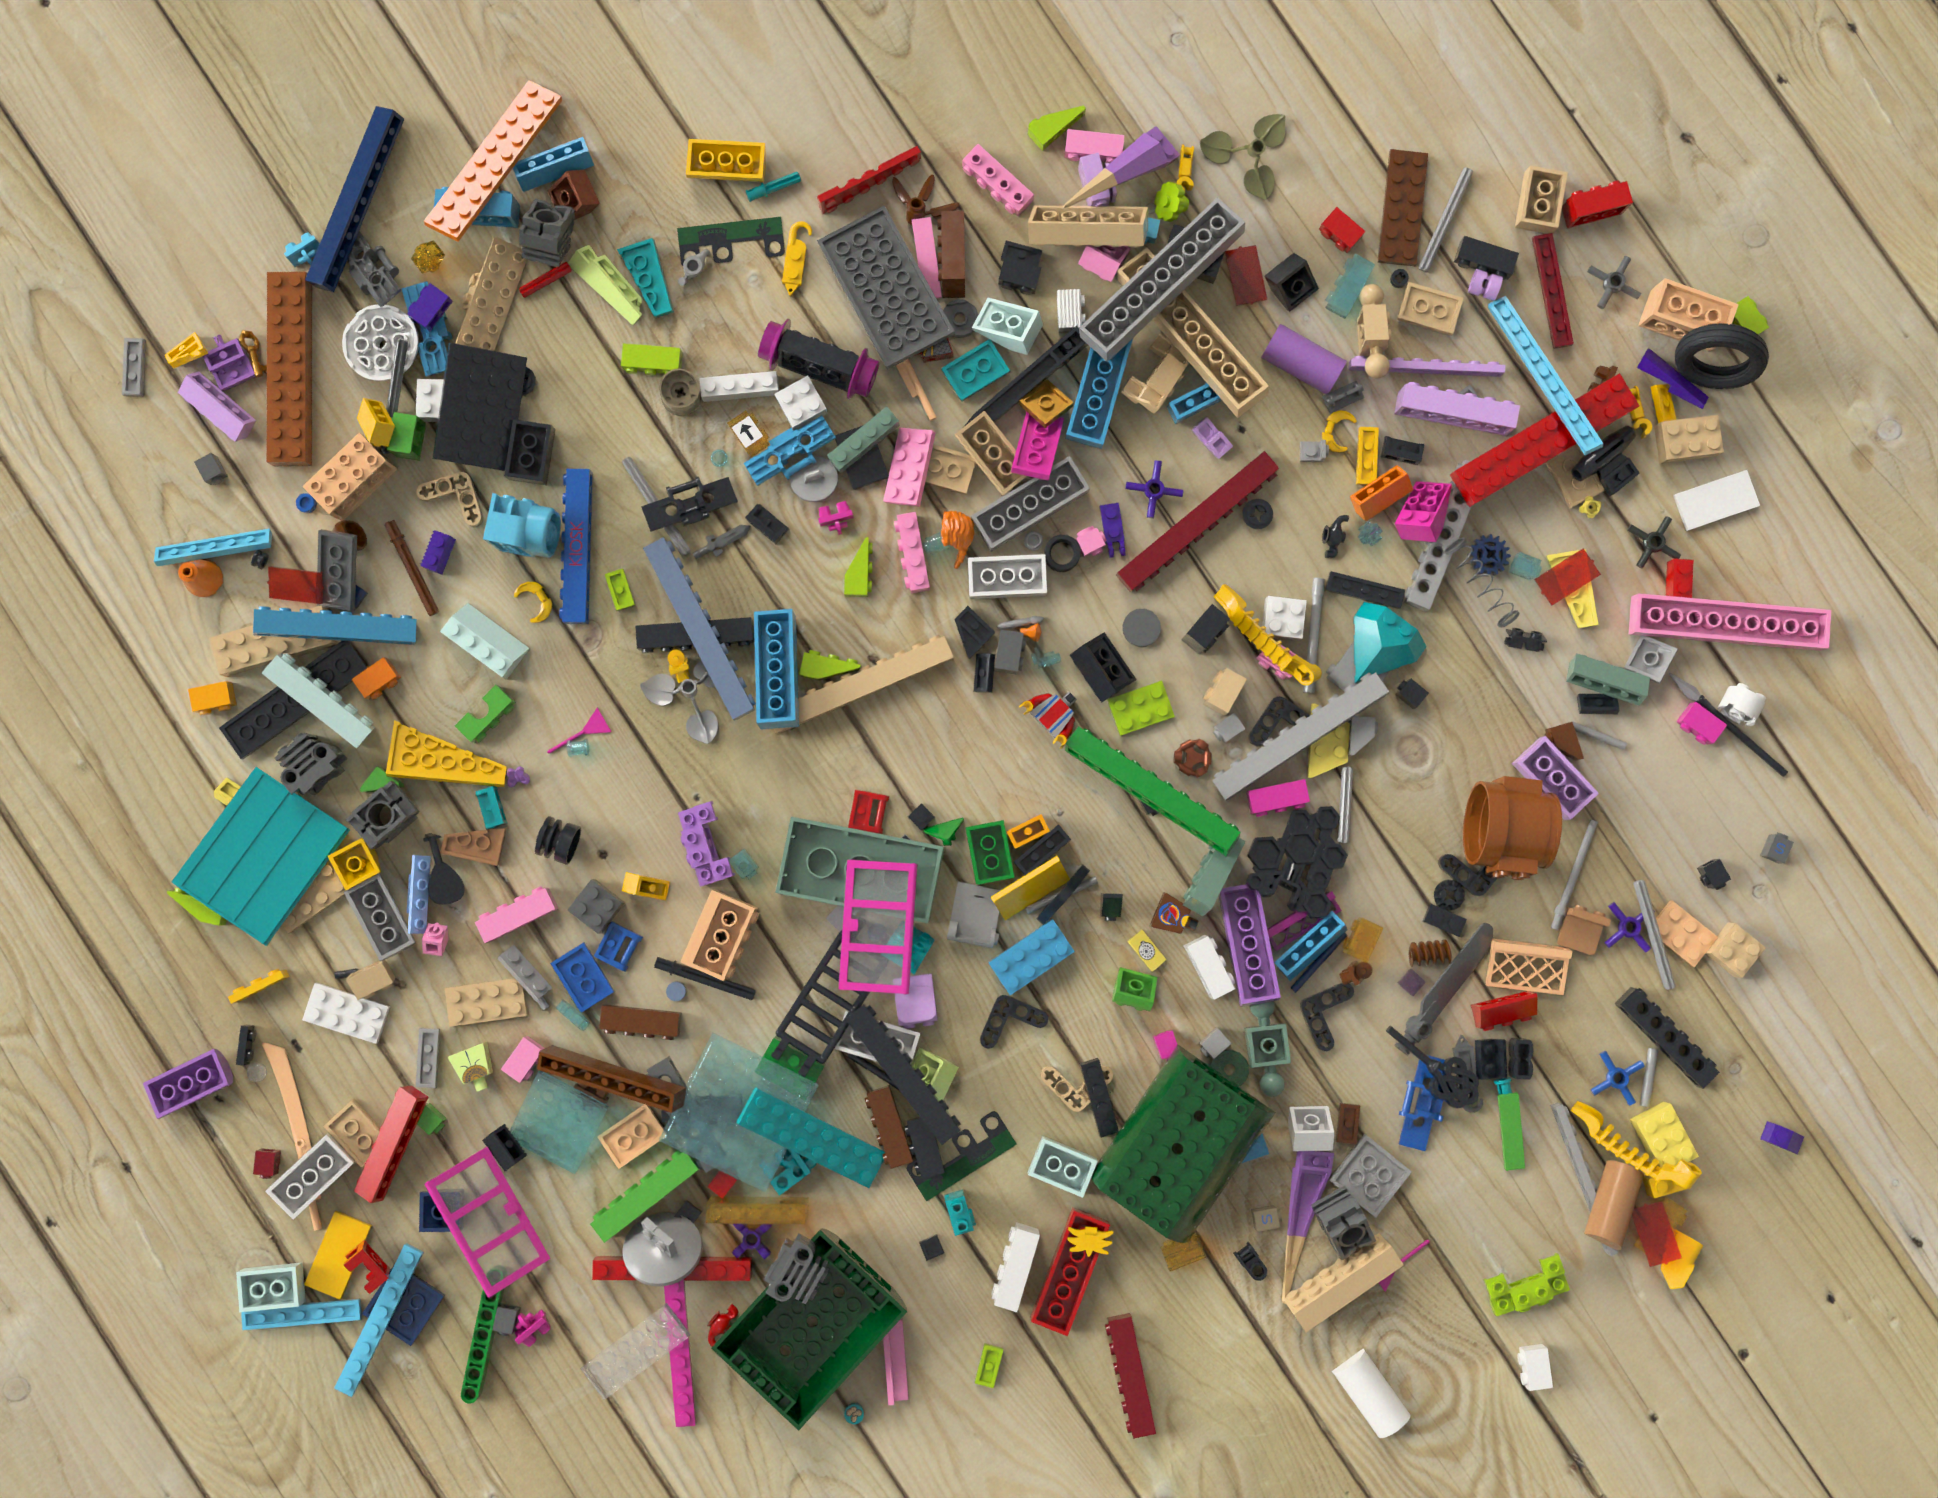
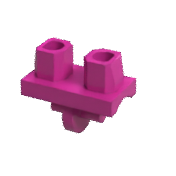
M846 501L837 503L838 513L832 515L829 506L820 507V518H818L820 527L835 523L828 526L829 531L837 530L838 535L842 534L841 529L848 527L847 521L839 522L854 518L852 510L849 509Z
M542 1309L535 1315L530 1312L526 1316L523 1313L517 1316L519 1322L515 1325L517 1328L515 1331V1341L518 1344L523 1343L530 1347L537 1340L533 1334L536 1330L543 1335L551 1329L550 1323L546 1319V1313Z

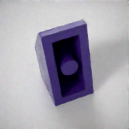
M1767 1121L1760 1140L1798 1155L1804 1136Z

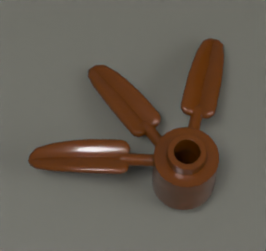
M933 174L927 178L918 197L910 198L896 177L892 179L898 198L903 204L907 203L906 221L910 225H912L913 219L925 218L926 215L932 214V217L941 216V211H954L959 207V202L931 208L930 211L925 212L926 205L924 201L928 200L934 186L935 177Z

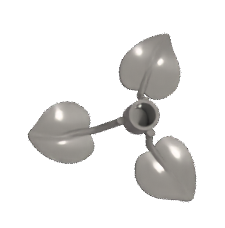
M702 660L696 664L693 671L694 676L700 681L686 679L678 689L674 690L675 681L671 676L657 674L640 684L646 698L659 706L670 704L673 701V694H677L682 691L685 697L691 698L697 715H692L687 720L686 730L693 739L705 744L713 741L718 730L717 718L709 710L700 713L694 698L698 691L696 685L704 682L705 686L709 688L715 687Z

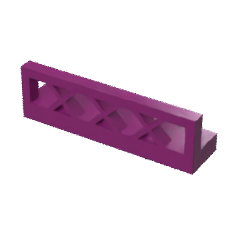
M1332 891L1326 892V896L1335 908L1333 912L1338 914L1342 910L1335 900V895ZM1296 911L1267 928L1269 941L1274 950L1277 951L1310 931L1323 918H1317V921L1313 924L1305 922L1306 912ZM1296 922L1302 923L1300 932L1296 934L1289 932L1292 924ZM1279 932L1285 933L1284 941L1277 945L1272 937Z

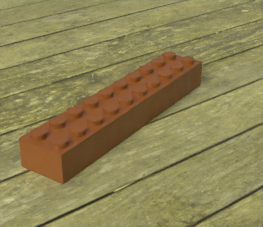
M305 271L267 272L266 462L274 467L312 466V285L305 281L308 274Z

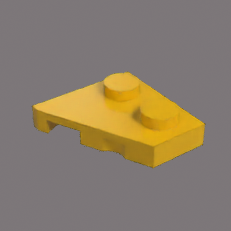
M194 332L165 354V357L173 368H177L208 354V351L201 338Z

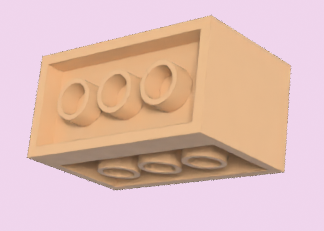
M1665 278L1650 291L1638 326L1680 341L1684 335L1700 326L1716 323L1732 324L1739 304ZM1711 347L1704 350L1712 351L1716 347Z
M358 433L302 487L328 514L343 521L398 468L376 446L370 444L365 436Z
M711 890L681 959V963L722 981L732 977L736 970L734 963L736 960H740L744 951L741 947L744 942H748L752 933L749 930L751 924H755L759 917L758 907L721 891ZM733 914L735 921L730 923L727 917ZM725 932L727 939L722 941L720 933ZM717 950L719 957L713 958L712 951Z

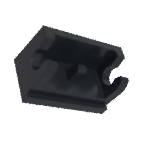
M1385 436L1380 457L1418 465L1422 462L1424 444Z
M757 504L745 517L752 526L775 545L789 530L787 526L761 504Z

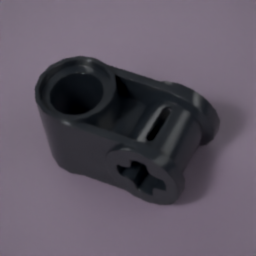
M1249 1241L1241 1250L1233 1252L1240 1264L1245 1267L1254 1280L1261 1281L1266 1278L1267 1268ZM1255 1266H1262L1263 1271L1260 1275L1253 1274Z

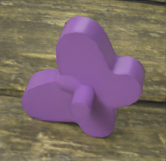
M517 767L516 770L511 768L507 770V785L509 787H514L517 782L529 783L530 777L524 773L523 767Z

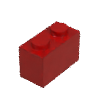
M1338 207L1330 213L1319 228L1321 234L1326 239H1331L1340 251H1345L1347 254L1365 233L1363 228Z
M1672 559L1667 562L1665 596L1692 598L1694 560Z

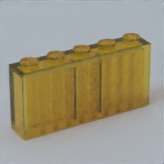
M711 1196L706 1203V1223L805 1224L808 1219L809 1197L724 1196L722 1199L719 1196Z

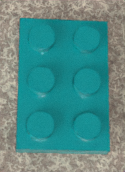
M990 339L941 368L961 402L1010 373L1008 366Z

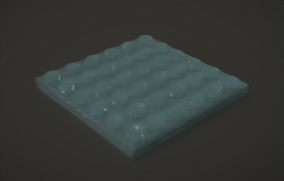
M712 1032L685 1086L684 1106L671 1114L659 1141L766 1192L787 1148L738 1125L736 1122L755 1087L806 1112L819 1084Z

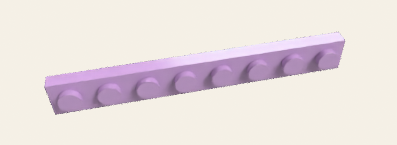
M1355 356L1349 362L1348 370L1365 371L1366 357ZM1397 357L1389 360L1390 369L1388 371L1501 377L1505 373V365H1499V362L1480 364V361L1461 363L1460 360L1442 362L1441 359H1432L1430 362H1426L1420 358L1404 361V358Z

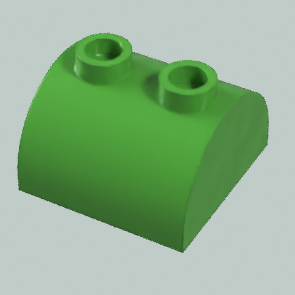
M1120 967L1114 985L1112 1002H1116L1120 1006L1127 1005L1139 1011L1146 1010L1150 1012L1154 1003L1157 977Z

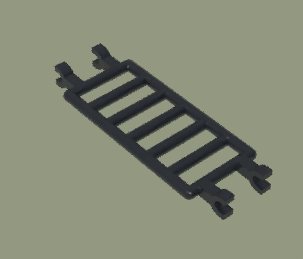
M861 916L859 917L858 931H851L850 943L865 944L857 939L867 923V920ZM842 930L836 936L775 1032L776 1036L782 1040L771 1056L779 1061L789 1044L808 1056L798 1071V1074L804 1078L815 1061L820 1064L826 1063L849 1026L845 1018L861 1007L870 993L869 991H854L859 996L852 1005L817 982L823 972L839 982L840 973L827 965L833 956L841 960V951L838 948L842 943ZM886 933L879 945H887L891 935ZM865 952L880 962L873 972L849 956V966L870 978L867 982L870 984H876L889 963V959L881 955L882 953ZM812 989L816 990L849 1011L844 1020H839L806 999ZM800 1007H806L836 1026L838 1029L833 1037H829L796 1016ZM791 1022L826 1043L827 1046L823 1053L819 1054L786 1033L785 1031Z

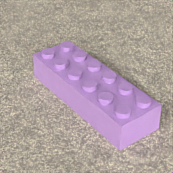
M1409 382L1398 392L1394 414L1507 436L1516 429L1520 405H1514L1515 402L1505 400L1499 402L1493 397H1484L1483 399L1478 398L1476 394L1472 393L1463 395L1458 394L1456 390L1448 389L1442 391L1436 386H1427L1426 388L1421 387L1419 383Z

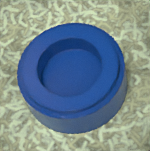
M303 493L297 497L296 506L303 513H311L316 509L317 501L310 494Z

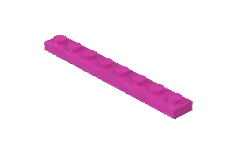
M683 1279L678 1283L664 1286L676 1427L696 1425L685 1281Z

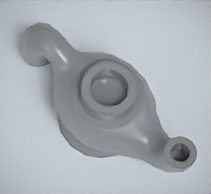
M708 249L685 259L683 263L685 275L678 280L681 286L686 285L690 278L698 277L702 273L705 258L710 255Z

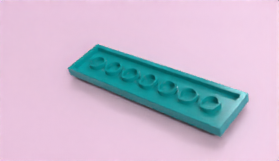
M757 1087L754 1088L736 1122L738 1125L867 1188H870L884 1161L882 1154L885 1151Z

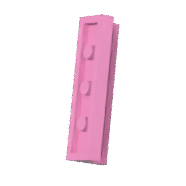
M900 1319L883 1338L888 1405H894L895 1401L909 1399L903 1319Z

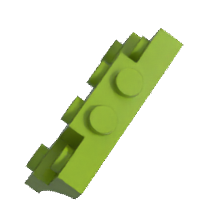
M1555 1253L1553 1256L1545 1259H1538L1543 1274L1540 1272L1507 1284L1503 1273L1489 1279H1483L1494 1315L1500 1316L1514 1310L1526 1312L1531 1309V1306L1537 1304L1538 1306L1546 1305L1549 1303V1300L1554 1299L1553 1296L1569 1291L1570 1288L1559 1254Z

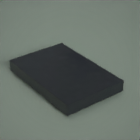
M862 426L835 435L837 446ZM878 444L846 469L853 490L889 477Z

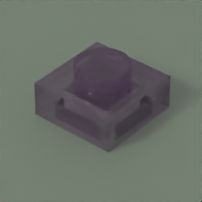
M1409 969L1397 983L1411 996H1414L1426 982L1412 969Z

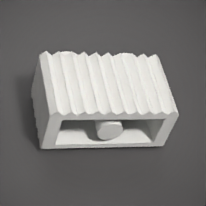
M1080 289L1057 290L1058 332L1071 331L1076 326L1079 328L1085 322V314H1081V307L1085 306L1084 295H1081Z

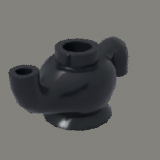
M1341 515L1330 527L1328 525L1324 527L1322 543H1327L1329 546V550L1325 552V558L1332 559L1337 556L1338 545L1344 543L1346 533L1342 531L1341 523L1344 521L1348 522L1349 515Z

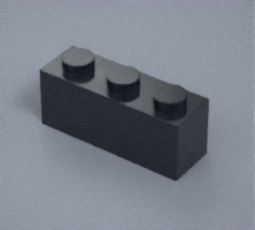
M1464 236L1459 243L1454 263H1457L1461 268L1479 269L1488 274L1501 276L1503 280H1508L1513 274L1519 253Z
M1058 824L1016 859L1014 863L1024 875H1027L1040 867L1070 842L1071 838Z
M920 1117L907 1120V1125L904 1127L907 1137L911 1136L912 1144L909 1146L912 1156L916 1155L917 1163L914 1166L917 1175H921V1178L925 1179L945 1173L936 1137Z

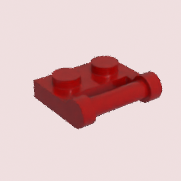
M855 790L848 828L883 834L884 828H882L886 802H889L890 796ZM873 799L879 800L874 826H868Z

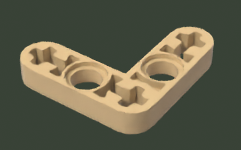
M459 472L422 483L417 487V496L425 502L457 493L465 522L472 527H478L483 522V515L472 478L467 473ZM461 477L467 479V481L465 482V486L461 484H455L456 489H454V485L451 480L457 483L461 481ZM443 482H448L450 486L446 492L440 491V484ZM433 485H435V489L438 494L432 491L428 493V497L422 495L425 488L428 490H433ZM470 494L473 496V502L466 505L463 499L466 495ZM466 509H472L473 513L476 516H478V518L475 519L476 522L469 520V518L472 517L471 511H466Z
M1046 1066L1041 1070L1040 1075L1043 1082L1071 1110L1075 1112L1082 1111L1090 1103L1088 1094L1085 1091V1083L1076 1090L1053 1066ZM1101 1066L1102 1071H1109L1107 1074L1109 1078L1105 1079L1107 1086L1113 1079V1072L1109 1067ZM1046 1070L1049 1072L1054 1071L1052 1075L1056 1080L1058 1077L1061 1078L1054 1087L1051 1086L1054 1082L1050 1078L1045 1079L1046 1074L1044 1072ZM1061 1083H1065L1069 1087L1066 1094H1060L1057 1090ZM1072 1090L1075 1092L1072 1094L1075 1099H1082L1080 1107H1073V1101L1070 1098L1068 1101L1065 1100Z

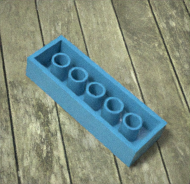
M1133 338L1108 362L1090 348L1066 433V440L1102 449Z
M793 609L754 612L757 725L760 729L799 727L796 615Z

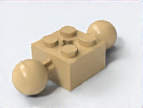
M1376 284L1364 286L1359 293V300L1363 306L1356 326L1359 356L1368 357L1365 362V371L1372 378H1382L1390 369L1389 360L1383 355L1384 351L1388 348V341H1391V329H1388L1390 313L1386 311V304H1381L1384 299V293L1381 287Z

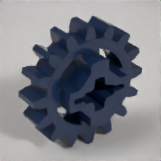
M1489 534L1486 539L1482 535L1480 540L1475 539L1473 541L1475 545H1471L1472 553L1470 557L1472 559L1470 561L1478 560V551L1479 560L1483 562V565L1489 564L1491 567L1493 566V568H1488L1482 565L1478 573L1479 575L1483 572L1485 574H1491L1492 572L1495 576L1498 574V570L1500 572L1505 570L1503 565H1509L1506 559L1510 558L1511 555L1506 554V551L1510 547H1504L1505 540L1499 542L1500 536L1493 539L1492 534ZM1485 543H1491V544H1494L1495 546H1488V545L1485 544ZM1490 552L1492 555L1488 559L1486 556ZM1479 561L1469 563H1474L1475 565L1472 570L1480 569L1481 562Z

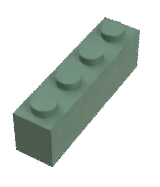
M886 406L827 455L828 459L840 474L843 473L900 426L899 420Z
M1576 653L1569 663L1566 682L1640 706L1648 695L1650 677Z

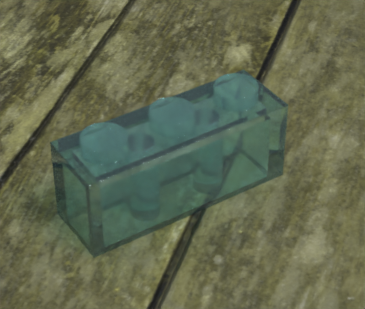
M1357 254L1352 259L1348 258L1343 266L1346 269L1343 276L1339 274L1334 283L1337 286L1334 292L1330 290L1325 299L1328 302L1325 308L1345 319L1375 264Z

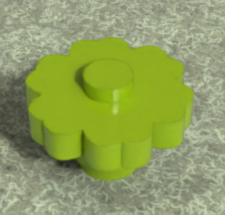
M1167 182L1162 185L1161 191L1156 193L1154 203L1157 206L1155 213L1158 219L1172 222L1178 219V214L1187 211L1189 200L1184 195L1185 191L1182 185Z

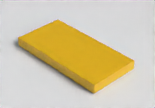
M1056 856L991 896V899L1006 921L1025 909V907L1068 882L1070 878L1061 861Z
M336 1210L304 1285L339 1300L342 1299L354 1271L349 1272L344 1267V1262L348 1260L345 1255L364 1239H367L372 1225Z

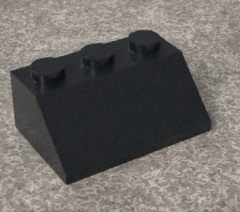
M1105 632L1083 644L1070 654L1074 664L1078 667L1101 703L1137 680Z

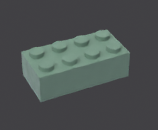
M1239 838L1227 856H1224L1211 846L1208 847L1210 849L1207 855H1204L1200 862L1202 867H1200L1198 872L1196 871L1191 880L1194 884L1186 890L1183 896L1185 899L1183 906L1201 916H1204L1213 908L1246 841Z

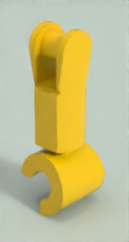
M1182 144L1180 149L1179 179L1176 184L1184 186L1187 191H1191L1194 186L1191 180L1194 146L1185 147Z
M1634 386L1630 390L1640 406L1630 412L1632 421H1635L1632 428L1636 431L1638 427H1641L1643 433L1640 436L1641 439H1644L1652 431V423L1645 419L1639 388Z

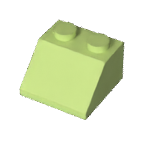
M920 1047L912 1062V1066L915 1069L919 1068L924 1074L923 1080L927 1085L931 1083L937 1091L935 1096L938 1100H944L959 1067Z

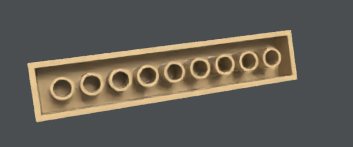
M1148 248L1144 249L1117 270V280L1124 286L1155 256ZM1185 290L1153 319L1154 323L1237 418L1268 396L1269 385Z

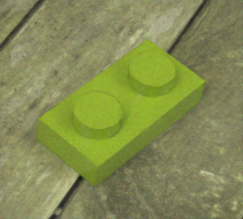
M624 569L605 574L616 611L636 606Z
M984 1343L975 1384L994 1388L1003 1348Z

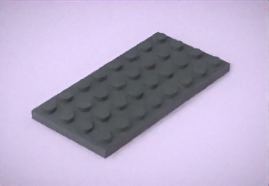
M885 206L817 240L819 247L887 370L955 334L952 325Z

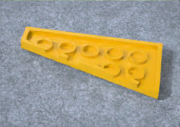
M394 720L386 768L387 777L505 787L507 766L474 755L473 752L462 750L456 745L432 735L421 733L415 728H409Z

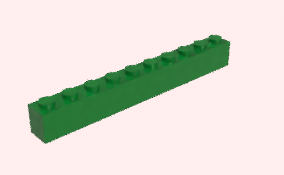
M1078 726L1066 742L1065 751L1224 856L1229 854L1239 840L1241 832L1234 824L1226 823L1220 815L1209 812L1200 802L1195 803L1185 792H1178L1171 783L1160 780L1150 770L1146 771L1137 761L1129 760L1122 751L1112 749L1105 740L1097 739L1088 729H1082Z

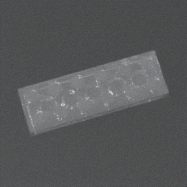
M666 1303L580 1369L605 1400L686 1340L691 1334Z

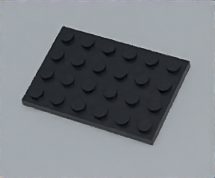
M449 343L432 459L505 471L513 419L518 420L527 357Z

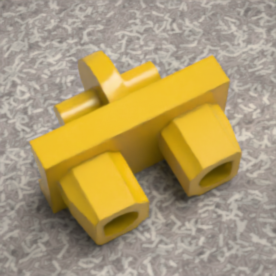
M680 650L670 651L668 654L670 675L675 674L678 683L689 679L690 673L688 669L690 662L688 657H684L683 652Z

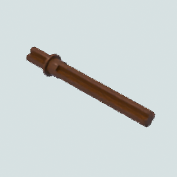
M395 520L386 522L384 526L391 538L390 543L394 544L428 615H436L439 609L404 540V534H401Z

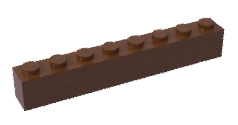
M554 1045L539 1051L537 1070L670 1113L684 1106L686 1087Z

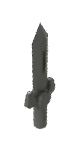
M739 525L717 537L714 542H711L715 539L714 535L707 536L708 544L692 554L695 559L709 552H713L718 557L723 553V550H716V548H723L747 535L751 526Z

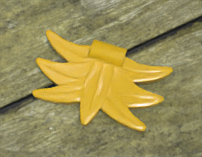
M1068 1227V1230L1077 1236L1068 1237V1241L1076 1245L1070 1248L1071 1252L1086 1250L1088 1257H1090L1092 1251L1100 1254H1109L1103 1248L1111 1245L1112 1241L1104 1239L1114 1233L1112 1230L1101 1232L1097 1230V1227H1085L1083 1230Z

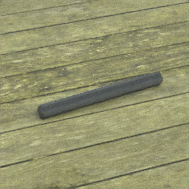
M397 339L386 407L390 417H393L394 412L398 411L408 346V341ZM381 445L380 451L382 453H391L387 450L386 446Z

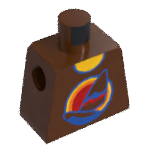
M1163 892L1149 926L1182 934L1184 927L1195 931L1199 920L1189 917L1191 912L1189 908L1183 906L1182 902L1168 893Z

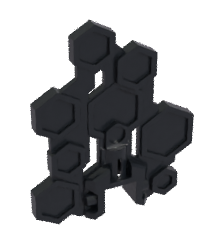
M1333 806L1319 807L1317 812L1312 815L1307 810H1293L1282 838H1278L1277 841L1273 836L1256 837L1253 839L1247 857L1253 863L1252 869L1255 873H1250L1245 882L1250 890H1257L1263 898H1267L1275 894L1279 885L1292 891L1287 904L1291 911L1306 912L1310 919L1325 918L1332 902L1324 893L1325 889L1328 887L1333 869H1342L1348 856L1342 846L1336 844L1330 836L1340 819ZM1318 828L1321 831L1318 837L1320 844L1314 837L1315 831ZM1285 853L1287 859L1284 863L1282 870L1278 871V868ZM1311 865L1305 878L1308 882L1306 887L1300 878L1305 866Z

